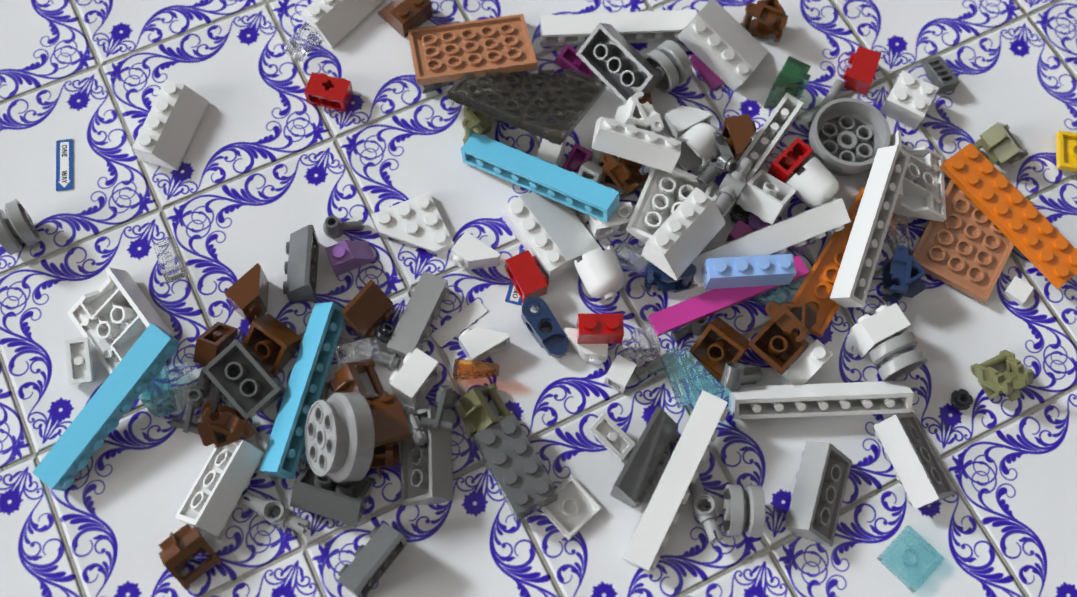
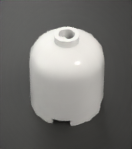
M698 123L676 140L681 141V155L677 161L678 166L686 172L691 170L694 174L701 173L708 166V163L712 162L720 154L719 149L716 147L714 132L717 129L707 123Z
M813 157L803 166L806 170L801 175L795 173L786 183L797 190L795 195L811 209L835 200L836 197L834 195L839 190V182L836 177L816 157Z
M611 245L607 247L608 250L603 251L600 247L583 254L582 261H574L575 268L587 293L594 298L613 299L617 296L616 292L621 290L625 283L623 270L614 247Z

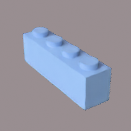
M792 254L707 258L702 268L705 290L789 285L796 274Z

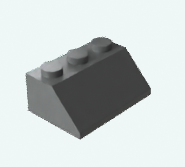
M307 225L291 233L290 242L286 243V254L289 255L288 261H285L284 265L287 281L283 282V294L287 295L289 302H316L319 241L313 225Z
M235 339L202 369L245 420H249L269 407L286 391L285 387L248 345L239 339Z
M308 462L293 483L290 506L321 515L325 518L341 521L344 524L357 526L364 514L375 479L364 476L359 481L335 482L328 475H316Z
M385 523L381 527L376 526L369 535L371 539L365 546L362 544L354 553L356 558L350 565H344L338 574L340 577L337 581L356 597L367 596L407 545L404 535Z

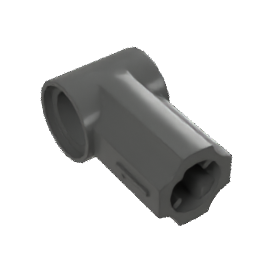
M728 361L725 364L720 384L726 388L738 390L741 385L756 384L758 381H762L763 373L761 367L756 364L742 365L737 362Z

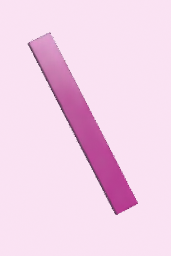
M799 255L793 257L796 274L791 282L809 274ZM783 285L713 289L653 313L647 319L655 334L659 337Z

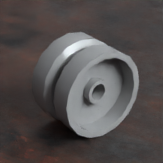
M672 40L664 41L656 47V50H652L644 56L663 76L656 86L661 92L668 93L678 86V83L683 82L692 74V65L689 57Z
M17 199L5 204V212L0 209V244L9 255L21 251L22 242L28 246L40 242V236L31 217Z
M913 332L893 337L876 346L868 353L874 365H882L878 373L883 381H891L918 369L928 361L923 350L914 349L918 345V341Z
M727 484L723 496V526L726 536L739 537L744 530L748 537L760 538L764 531L766 512L762 487L760 485H748L743 491L740 485Z

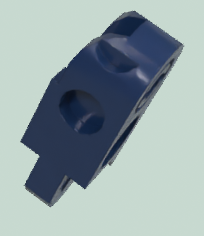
M539 297L526 299L522 305L521 318L529 332L541 348L546 350L549 356L555 358L565 356L569 342L546 302ZM535 306L538 312H531V307ZM548 327L551 329V332L544 333L541 331V328Z

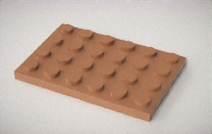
M523 14L407 29L417 86L538 69Z
M950 179L945 189L946 221L929 220L911 256L916 259L927 274L985 304L994 289L1014 244Z

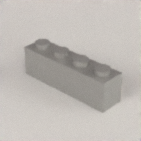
M423 271L391 336L392 339L387 344L389 354L393 355L396 353L398 357L404 359L415 348L423 350V345L421 344L424 338L430 336L433 319H438L441 312L440 305L449 296L448 280Z

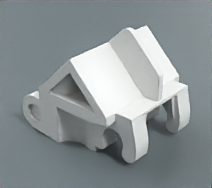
M637 92L628 99L626 104L618 107L614 118L618 122L634 125L637 128L655 133L660 132L664 127L659 113L654 110L652 104H649V102L641 104L638 99L644 96L643 92Z

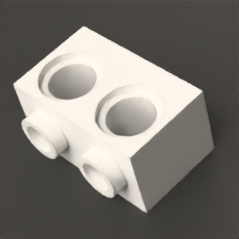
M631 202L619 204L608 223L589 216V225L593 238L598 240L628 233L626 228L634 211Z

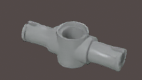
M743 157L735 171L726 174L718 189L720 190L719 197L715 203L722 215L729 203L739 198L746 185V176L753 165V162L748 158Z
M698 476L695 484L690 482L688 486L692 494L691 501L694 506V516L700 521L701 525H704L709 542L713 544L716 543V539L717 542H720L724 537L716 521L718 517L715 512V501L709 496L708 492H705L700 476ZM705 505L710 510L703 512L699 510V507Z
M246 492L244 495L246 499L242 498L241 506L257 512L258 516L266 519L272 525L283 528L288 527L302 535L307 531L304 527L308 528L310 525L309 520L293 514L292 510L284 507L279 501L263 500L250 492ZM275 508L281 509L278 517L270 518L272 510Z

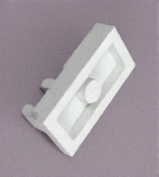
M89 337L66 339L65 349L69 384L95 382Z
M602 413L588 429L619 461H622L636 445L605 413Z

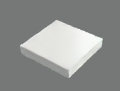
M572 475L556 488L558 492L557 501L540 509L568 541L603 509Z

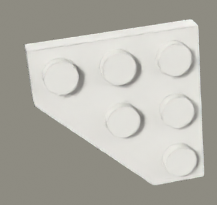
M429 192L371 214L375 227L382 237L399 240L400 243L414 248L425 249L428 253L434 255L454 246L453 240Z

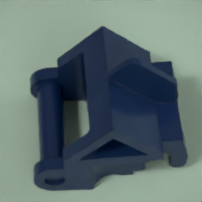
M904 245L897 246L891 259L886 260L883 265L882 285H884V289H889L892 292V295L885 294L882 297L887 302H899L902 297L913 298L926 289L920 280L926 274V271L913 256L908 255V248Z
M647 260L644 277L645 291L650 292L651 283H656L658 291H662V293H676L688 290L691 286L690 280L696 274V266L691 264L676 281Z

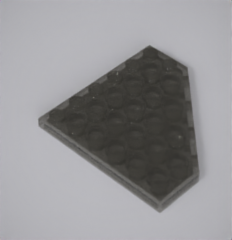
M564 69L562 73H555L554 70H538V74L519 71L512 72V75H502V72H486L485 76H475V73H466L448 90L447 98L457 104L472 108L476 112L489 115L493 119L508 123L512 127L520 128L534 136H539L551 143L561 145L603 94L607 85L601 80L573 69Z

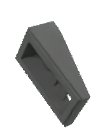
M940 56L921 61L931 84L939 87L936 94L956 89L959 81Z

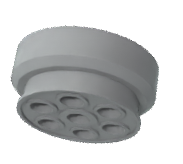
M840 98L825 104L817 112L809 130V142L813 149V156L819 159L831 173L840 176H853L872 169L877 150L889 147L891 140L890 128L883 114L873 105L855 98Z
M357 392L334 393L327 401L317 400L309 410L305 425V449L312 471L318 476L328 475L335 482H354L364 478L372 462L375 443L373 417L367 401Z

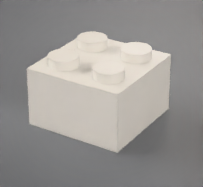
M902 70L880 112L916 130L939 87Z
M761 169L746 183L736 203L745 211L757 215L763 222L773 224L786 210L797 190Z
M897 303L889 307L885 304L879 307L875 314L870 316L868 313L857 320L859 323L851 327L852 331L847 337L860 357L863 358L869 355L868 353L876 346L903 334L911 323Z
M415 348L412 353L409 352L403 360L404 365L399 371H394L389 380L392 394H395L399 401L406 406L414 407L415 411L441 376L439 362L418 348Z

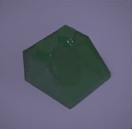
M789 56L772 85L764 108L777 107L786 93L795 98L797 96L801 97L811 77L808 74L811 66Z

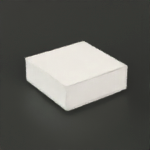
M1015 276L1003 294L1022 306L1034 287Z

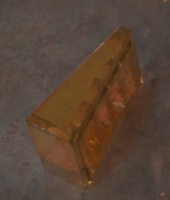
M455 359L453 381L499 376V364Z

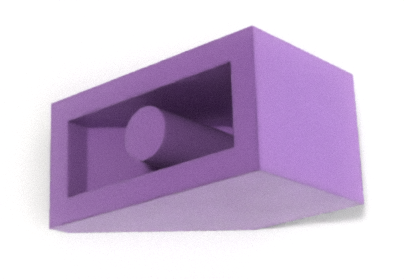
M345 240L325 248L336 277L376 261L368 241Z

